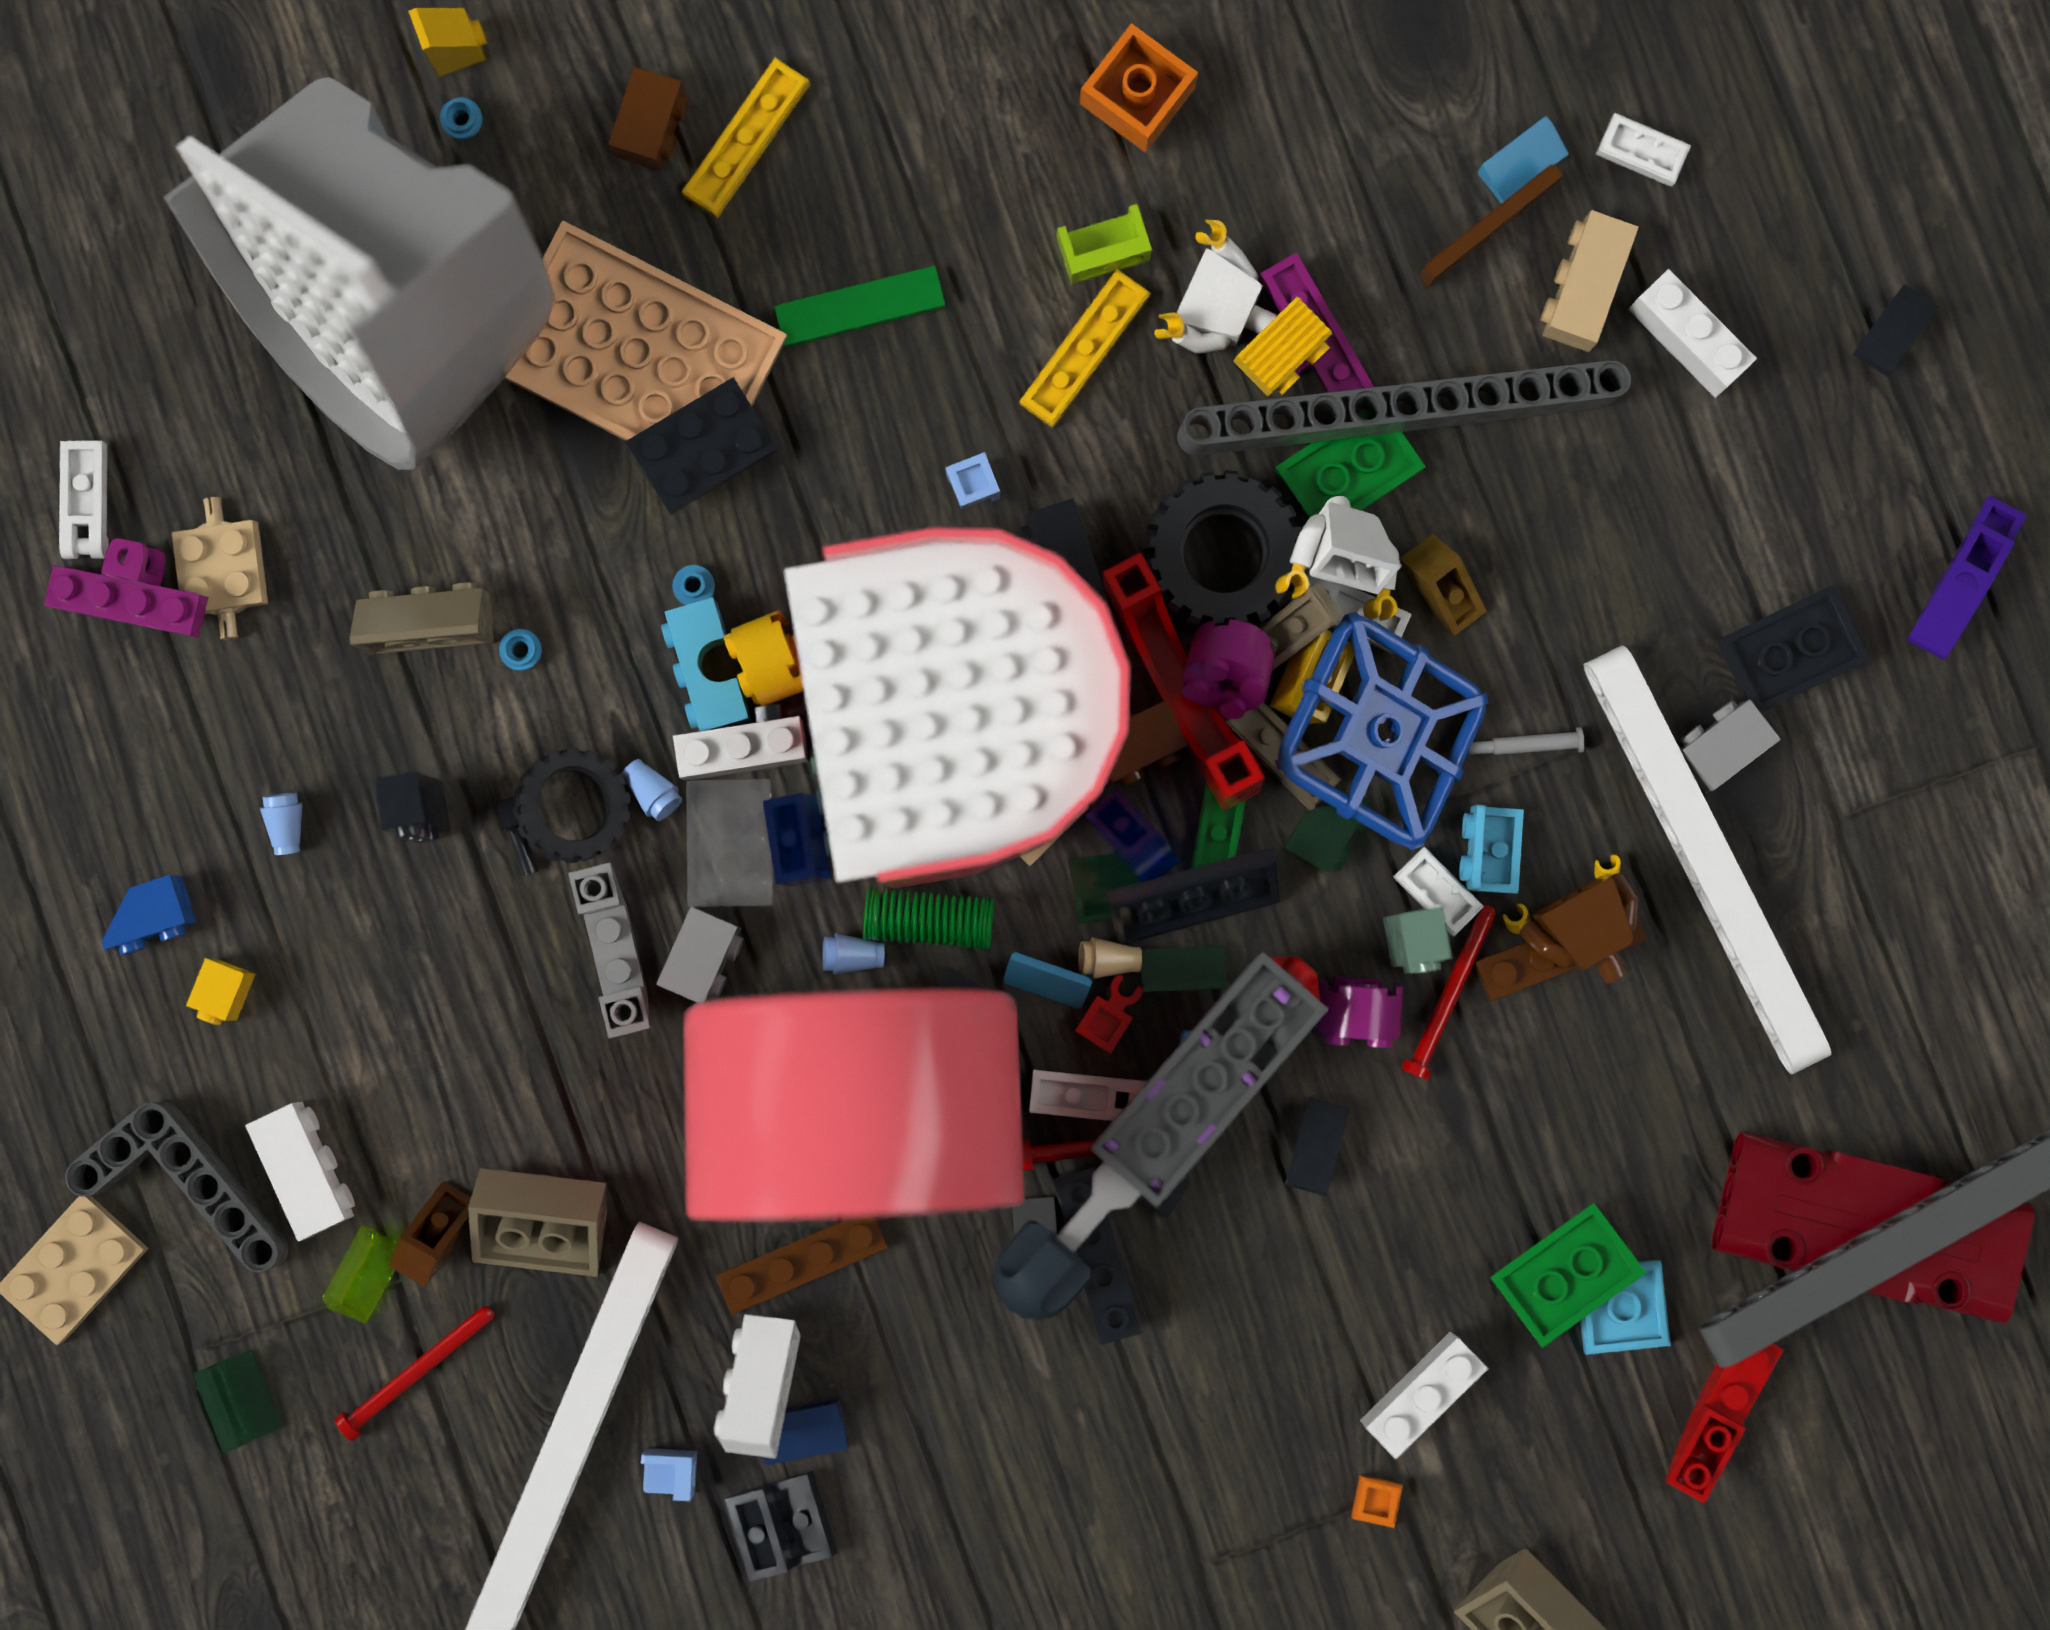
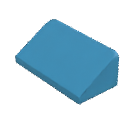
M1545 116L1483 163L1478 171V175L1497 199L1503 203L1550 164L1556 165L1567 157L1568 152L1552 122Z
M1017 952L1012 953L1004 976V982L1008 985L1077 1009L1083 1007L1092 984L1089 977Z

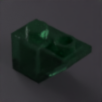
M1364 796L1361 804L1368 807L1372 800ZM1332 805L1307 811L1302 814L1282 851L1318 872L1328 875L1333 868L1337 871L1341 870L1351 853V849L1346 847L1353 832L1360 835L1366 826L1352 817L1345 819L1338 815L1336 812L1337 808Z

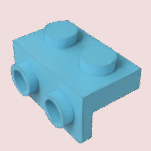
M1476 804L1471 807L1470 814H1464L1462 837L1469 839L1468 855L1461 856L1459 878L1460 881H1466L1465 888L1468 891L1518 894L1523 809L1486 807L1485 805Z

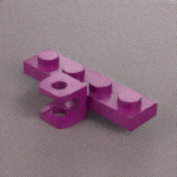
M1295 253L1262 272L1259 277L1280 313L1296 297H1299L1325 323L1326 327L1332 331L1331 336L1325 341L1330 348L1313 365L1306 360L1295 372L1300 374L1311 366L1326 393L1373 388L1372 382L1299 255ZM1357 405L1355 406V411L1357 412L1365 406Z
M115 538L106 551L101 574L53 565L43 606L199 638L209 597L161 587L165 569V554L158 549L147 548L145 544ZM128 550L122 564L121 555L124 551ZM148 558H149V559H150V566H149V568L145 571L146 565H147V560H148Z

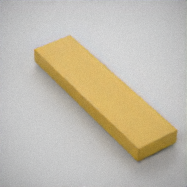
M774 58L683 189V196L715 218H718L810 86L809 80L777 58Z
M1116 269L1021 398L1019 404L1053 428L1148 300L1150 292Z

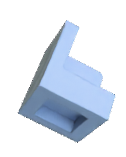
M985 452L945 467L946 476L953 487L961 509L991 498L992 502L1000 499V490Z
M646 1448L641 1454V1464H645L644 1492L673 1494V1500L690 1501L695 1494L697 1451Z

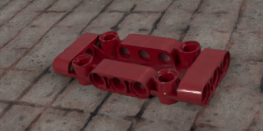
M1740 1131L1732 1149L1713 1230L1712 1249L1721 1253L1796 1271L1951 1183H1947L1945 1179L1830 1150L1825 1152ZM1802 1153L1806 1157L1807 1168L1802 1175L1796 1176L1792 1171L1791 1163L1796 1155ZM2026 1202L1865 1292L1916 1305L1922 1303L2006 1324L2014 1309L2033 1227V1205ZM1783 1236L1787 1240L1788 1250L1783 1257L1776 1259L1772 1253V1245L1777 1238ZM1949 1279L1952 1284L1951 1295L1947 1299L1941 1300L1938 1288L1940 1283Z

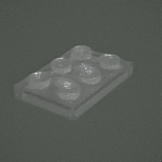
M772 780L686 781L688 907L773 906Z

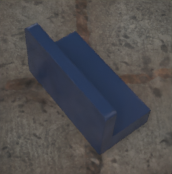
M835 1398L786 1408L776 1458L763 1457L764 1463L770 1465L846 1450L848 1442L840 1399Z

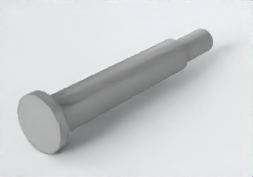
M1577 727L1576 732L1493 738L1491 741L1473 742L1468 753L1469 755L1486 753L1499 755L1576 748L1578 752H1584V735L1582 727Z

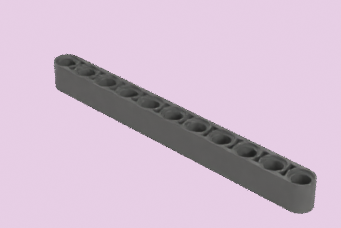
M1609 360L1199 407L1191 410L1186 415L1177 432V440L1184 452L1199 456L1603 409L1610 407L1628 391L1631 385V375L1624 364ZM1600 377L1606 378L1612 383L1614 392H1609L1601 386ZM1559 382L1569 384L1573 389L1574 397L1565 395L1559 387ZM1519 387L1528 388L1534 396V401L1523 399L1519 393ZM1478 391L1488 393L1494 401V406L1483 404L1479 400ZM1437 396L1449 398L1453 404V410L1448 411L1441 408L1438 404ZM1396 401L1407 402L1412 407L1413 415L1402 414L1397 409ZM1363 405L1371 411L1372 420L1360 418L1356 414L1355 406ZM1323 410L1327 412L1331 417L1332 424L1323 425L1315 419L1314 411ZM1272 416H1285L1291 424V429L1283 430L1278 428L1274 424ZM1240 419L1246 422L1250 433L1244 435L1235 432L1231 426V420ZM1193 424L1204 426L1208 431L1209 438L1198 439L1194 437L1189 430V426Z
M2050 1129L1706 1320L1699 1326V1330L1719 1366L1724 1368L1744 1360L2050 1189Z

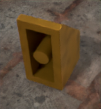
M1431 534L1400 558L1412 585L1452 636H1456L1487 612L1460 556L1434 534Z

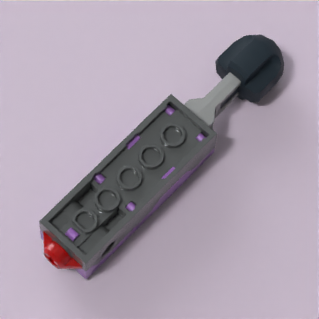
M1264 952L1258 954L1091 1145L1089 1149L1104 1162L1092 1174V1195L1057 1235L1036 1220L1027 1221L1003 1248L995 1263L993 1279L997 1295L1010 1311L1022 1318L1042 1320L1056 1316L1067 1308L1092 1280V1270L1075 1250L1110 1210L1130 1207L1140 1195L1146 1198L1153 1206L1158 1207L1327 1012L1328 1008L1320 1002L1318 974L1308 964L1297 956L1268 957Z

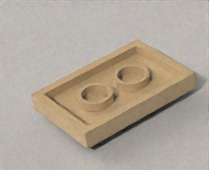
M79 1196L0 1282V1294L58 1346L66 1341L149 1248L92 1196Z

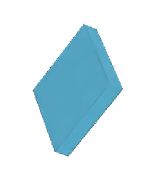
M1661 1260L1638 1261L1646 1274L1580 1320L1583 1350L1586 1355L1671 1346Z

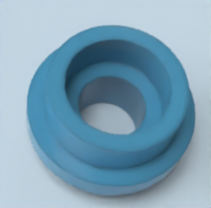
M458 97L444 105L440 114V122L442 128L450 137L465 140L473 137L480 130L482 113L475 102L468 98ZM467 114L469 120L465 125L459 126L455 124V120L459 115Z
M699 565L683 567L677 572L673 580V592L676 598L684 605L712 598L715 591L713 576L707 569ZM692 578H697L701 582L700 589L694 593L688 592L686 590V583Z
M515 629L508 632L502 638L499 654L503 663L509 668L516 671H526L534 667L540 660L542 646L538 637L532 632L525 629ZM520 643L527 644V655L517 658L514 654L515 647Z

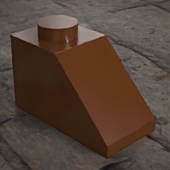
M443 1181L400 1236L389 1266L426 1287L445 1262L468 1224V1206L471 1197Z

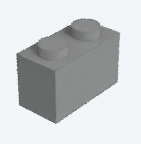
M1750 699L1738 705L1734 700H1731L1713 714L1717 721L1704 730L1701 725H1698L1680 739L1684 745L1680 748V751L1698 786L1704 793L1718 788L1781 740Z
M690 907L656 985L697 1003L708 1001L710 998L717 1000L727 977L721 975L727 959L735 961L744 941V938L738 936L741 927L697 908Z

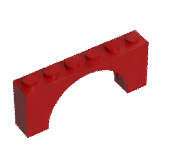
M1141 552L1104 571L1103 585L1108 602L1162 702L1167 700L1179 725V729L1188 744V749L1222 812L1259 794L1264 776L1244 740L1240 741L1233 734L1216 708L1205 707L1198 702L1186 699L1183 695V675L1188 656L1165 607L1161 588Z

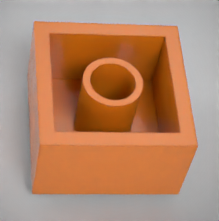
M1131 23L1082 86L1080 105L1146 153L1194 91L1198 72Z

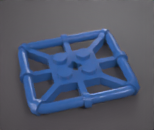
M1357 612L1345 614L1342 621L1335 628L1312 678L1305 680L1301 689L1304 693L1280 743L1278 759L1274 761L1277 771L1282 770L1283 774L1291 782L1337 808L1336 812L1338 815L1345 819L1352 817L1392 842L1414 850L1424 846L1425 840L1432 832L1454 783L1461 780L1464 773L1461 767L1483 722L1486 711L1485 705L1489 703L1488 697L1471 680L1430 656L1429 649L1420 644L1414 646L1374 620L1361 616ZM1367 637L1406 660V668L1397 687L1378 676ZM1348 639H1350L1362 680L1352 702L1327 687ZM1424 671L1465 698L1431 709L1413 698L1411 694L1421 672ZM1319 701L1345 715L1333 742L1296 753V749ZM1468 710V714L1447 759L1425 746L1437 720ZM1388 721V731L1392 733L1391 739L1385 738L1381 740L1378 733V725ZM1339 753L1359 765V769L1348 792L1345 794L1304 770L1299 765ZM1418 760L1436 770L1439 775L1420 818L1409 784L1410 777ZM1373 775L1392 785L1403 828L1361 804Z

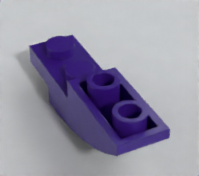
M1990 495L1987 497L1951 563L1941 575L1907 637V641L1943 661L1947 658L2015 543L2014 539L2027 517L2026 514Z

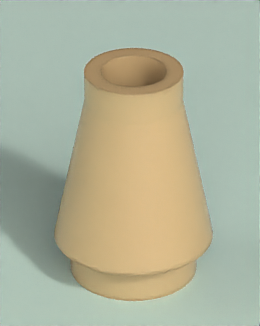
M1094 937L1090 941H1081L1078 955L1080 975H1089L1091 979L1128 972H1140L1142 966L1141 948L1130 947Z

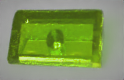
M362 1225L323 1295L322 1300L328 1309L366 1324L395 1271L389 1264L397 1242Z

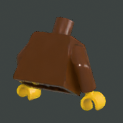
M1613 854L1610 855L1612 869H1603L1599 861L1596 860L1594 868L1596 879L1532 914L1535 921H1531L1528 910L1523 904H1516L1518 912L1523 915L1521 920L1511 921L1505 914L1503 919L1508 930L1512 933L1520 934L1539 955L1563 968L1573 967L1577 970H1585L1595 964L1605 984H1608L1628 973L1617 952L1634 942L1632 932L1637 928L1639 900L1625 875L1620 873V858Z

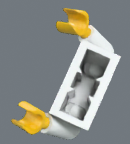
M1205 220L1212 229L1210 238L1203 232L1196 233L1195 238L1197 242L1212 245V250L1206 248L1177 313L1159 314V318L1166 320L1168 323V330L1158 329L1154 332L1156 338H1172L1175 343L1197 354L1225 350L1229 345L1236 346L1244 328L1259 334L1277 317V314L1255 305L1262 289V285L1258 282V274L1242 250L1226 236V226L1219 220Z
M1336 496L1329 499L1320 513L1311 516L1301 530L1290 559V563L1293 564L1292 570L1277 580V593L1280 594L1286 591L1291 581L1294 585L1292 599L1304 594L1309 588V580L1304 572L1305 569H1309L1310 576L1377 594L1376 598L1369 599L1364 604V616L1370 619L1379 617L1380 621L1392 618L1398 609L1395 599L1390 596V590H1395L1397 570L1401 567L1398 550L1390 542L1377 516L1351 508L1349 500L1344 496Z

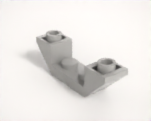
M611 863L568 873L578 914L584 915L603 993V996L599 997L608 1038L651 1028L647 986L627 905Z

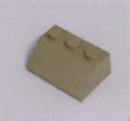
M477 583L453 584V591L436 592V587L431 586L415 587L410 589L411 595L395 596L394 591L391 590L369 592V599L356 600L350 632V645L369 655L492 644L494 643L490 593L483 588H478Z
M479 1169L468 1206L472 1262L598 1277L607 1215L606 1183L551 1177L549 1175L509 1172L506 1170Z
M1526 1548L1500 1562L1454 1610V1613L1471 1630H1607Z

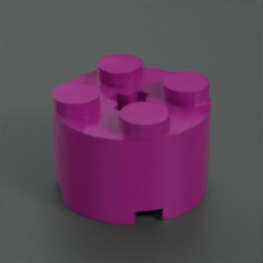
M1229 620L1228 626H1214L1215 621L1207 622L1197 628L1192 637L1183 675V695L1186 699L1198 702L1205 707L1216 708L1225 718L1240 719L1244 716V712L1255 709L1265 700L1274 663L1275 650L1272 651L1270 647L1271 640L1267 634L1252 624L1239 620Z
M1334 977V985H1328L1326 978L1318 979L1320 1002L1328 1010L1315 1024V1031L1321 1033L1322 1037H1325V1043L1349 1045L1350 1038L1365 1039L1367 1040V1045L1372 1047H1393V1039L1399 1038L1401 1033L1403 984L1393 982L1391 990L1382 988V980Z

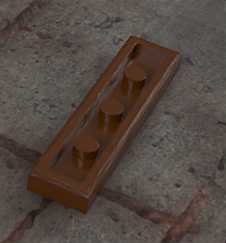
M1550 164L1427 262L1419 278L1428 288L1431 287L1554 189L1563 177L1562 172L1555 164Z

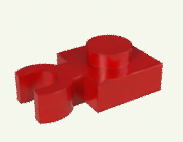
M1120 974L1111 982V997L1108 1002L1097 995L1075 1029L1077 1033L1110 1054L1133 1019L1123 1010L1127 1005L1137 1002L1143 990L1137 986L1131 996L1123 997L1118 991L1119 984L1124 978Z

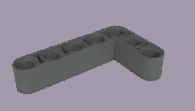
M170 1102L145 1103L139 1106L74 1160L66 1170L65 1183L68 1189L73 1194L81 1197L91 1196L111 1189L152 1154L247 1269L254 1272L267 1271L282 1264L287 1258L289 1250L285 1237L182 1112ZM154 1110H158L164 1117V1125L160 1132L154 1131L149 1123L150 1115ZM122 1137L128 1140L131 1145V1153L126 1160L117 1153L116 1146ZM181 1142L188 1145L191 1150V1158L186 1165L178 1161L176 1157V1149ZM88 1165L94 1167L98 1173V1180L94 1187L89 1186L84 1179V1172ZM207 1175L213 1176L218 1183V1190L214 1197L208 1196L203 1190V1180ZM234 1207L239 1208L245 1215V1223L241 1230L236 1229L230 1223L229 1215ZM260 1240L266 1241L272 1248V1256L268 1262L262 1261L256 1254V1247Z

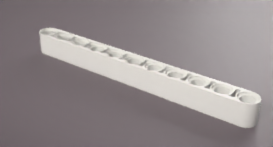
M1621 645L1584 664L1586 676L1782 1064L1793 1075L1831 1056L1828 1041L1632 654L1624 645Z
M640 1221L637 1223L465 1630L516 1629L679 1239L678 1237Z

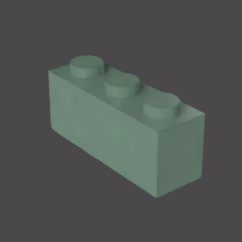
M1442 907L1383 917L1391 967L1403 966L1404 974L1439 970L1441 969L1440 960L1452 959Z

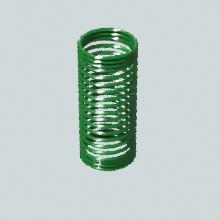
M875 887L867 889L863 938L865 940L880 941L883 936V940L887 942L890 936V940L894 943L898 936L899 943H902L905 937L906 943L909 944L913 935V943L915 945L919 942V938L921 944L924 945L928 936V944L932 946L935 939L936 945L939 947L943 937V945L947 947L950 940L951 946L954 948L958 938V946L962 948L966 936L967 949L971 948L972 939L975 950L982 948L988 951L990 949L994 910L993 897L985 898L983 896L981 898L979 921V898L977 896L974 897L970 924L971 897L969 895L966 898L963 920L964 897L961 894L959 896L955 924L956 895L953 894L947 927L949 895L947 893L944 895L940 923L941 894L938 893L936 895L932 926L933 893H929L925 922L926 893L922 892L917 926L918 892L916 890L914 892L909 928L911 892L908 890L906 893L902 925L903 890L901 889L899 891L894 928L896 890L893 889L891 892L887 924L888 889H884L879 927L881 889L879 887L877 889Z

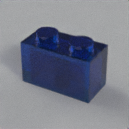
M1118 789L1085 815L1105 844L1140 882L1162 877L1180 862L1158 830Z
M798 793L763 800L775 883L792 887L831 879L817 796Z

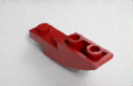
M1772 1343L1744 1360L1728 1367L1722 1368L1718 1362L1716 1363L1685 1426L1665 1480L1666 1483L1705 1504L1746 1430L1743 1423L1783 1352L1780 1346Z

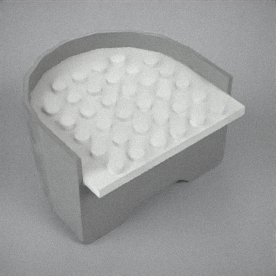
M321 78L310 83L219 155L192 137H188L177 146L193 175L164 198L215 281L252 333L284 372L322 412L366 451L397 470L416 469L446 441L502 382L548 323L555 300L554 291L542 256L512 194L469 165L437 168L389 137L372 104L332 78Z

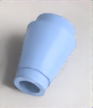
M641 759L631 762L621 774L646 816H653L657 821H661L671 815L682 801L678 794V787L647 764H644Z
M297 793L263 796L264 807H260V811L272 847L274 848V855L300 852L303 803L298 802Z
M835 933L834 937H824V971H833V974L837 975L883 968L884 943Z

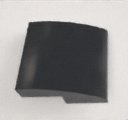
M813 1471L762 1485L725 1499L750 1582L786 1573L793 1567L831 1558L838 1553Z

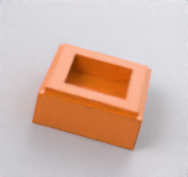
M1359 1475L1351 1514L1352 1519L1395 1528L1403 1485L1397 1482Z

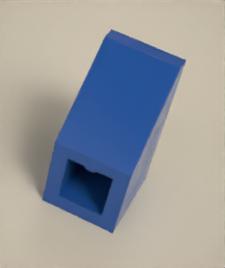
M167 875L129 888L102 940L104 950H119L121 956L145 949L144 942L160 937L161 942H166L186 935L184 928L197 924L182 876Z

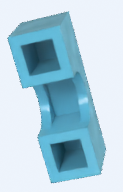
M712 597L665 611L668 623L662 624L661 629L668 649L675 647L679 663L673 664V670L679 688L687 687L691 703L684 706L691 728L698 727L699 731H707L752 722L746 698L738 679L733 678L723 682H714L708 680L702 670V662L706 653L716 646L725 644L724 635H727L716 600Z

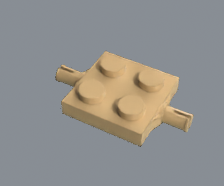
M210 497V499H203L206 524H202L196 529L172 532L178 588L181 591L209 597L205 614L217 615L220 640H231V638H239L235 618L236 613L248 607L268 604L258 522L254 520L234 523L225 522L223 520L222 498Z

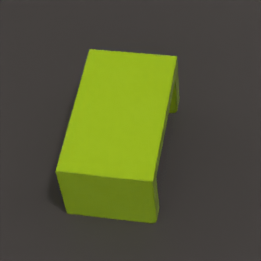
M1137 204L1129 206L1127 215L1078 230L1067 232L1066 226L1057 228V241L1071 285L1114 272L1116 269L1121 270L1150 261L1152 249Z

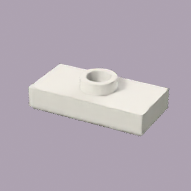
M1614 113L1596 155L1672 187L1677 180L1691 145Z
M1422 847L1393 876L1425 910L1438 907L1443 908L1446 930L1452 937L1484 907L1425 847Z

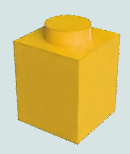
M205 958L186 1006L198 1010L196 1017L211 1024L221 1026L223 1020L237 1021L256 973L217 958Z

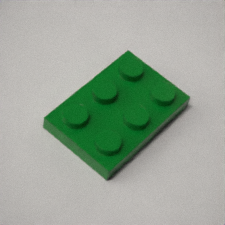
M1367 407L1356 413L1364 420H1372L1371 411ZM1397 432L1312 442L1276 466L1274 471L1308 520L1311 516L1318 515L1326 502L1336 496L1346 497L1351 508L1363 511L1423 471L1426 466L1404 434Z
M1593 1203L1490 1278L1543 1348L1638 1280L1646 1272Z

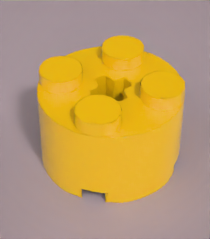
M780 610L732 628L731 633L724 635V642L732 659H738L743 672L737 674L742 691L747 698L752 697L756 706L770 705L805 691L796 638L794 635L790 636L789 633L784 634L782 626L789 623Z

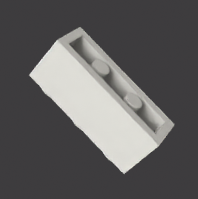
M1669 269L1628 309L1715 398L1757 359Z
M799 716L673 736L679 778L684 781L809 762L803 721Z
M303 1102L291 1103L245 1125L298 1242L354 1217L351 1209L355 1206L353 1196L346 1184L340 1185L333 1170L337 1168L336 1159L327 1145L322 1146L316 1133L320 1129L319 1122L309 1106L305 1108Z
M745 1314L742 1329L736 1328L732 1342V1352L736 1354L734 1367L726 1371L723 1390L724 1394L727 1395L724 1410L718 1411L715 1421V1436L719 1437L718 1439L726 1452L776 1458L801 1336L795 1320Z
M1449 1332L1360 1421L1385 1449L1397 1459L1488 1368L1457 1336Z

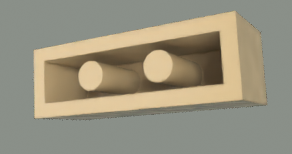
M1593 210L1589 212L1583 222L1579 220L1575 222L1568 240V244L1574 246L1569 260L1562 259L1554 280L1555 283L1561 284L1556 299L1548 298L1540 321L1547 323L1542 336L1586 352H1590L1598 343L1638 226Z

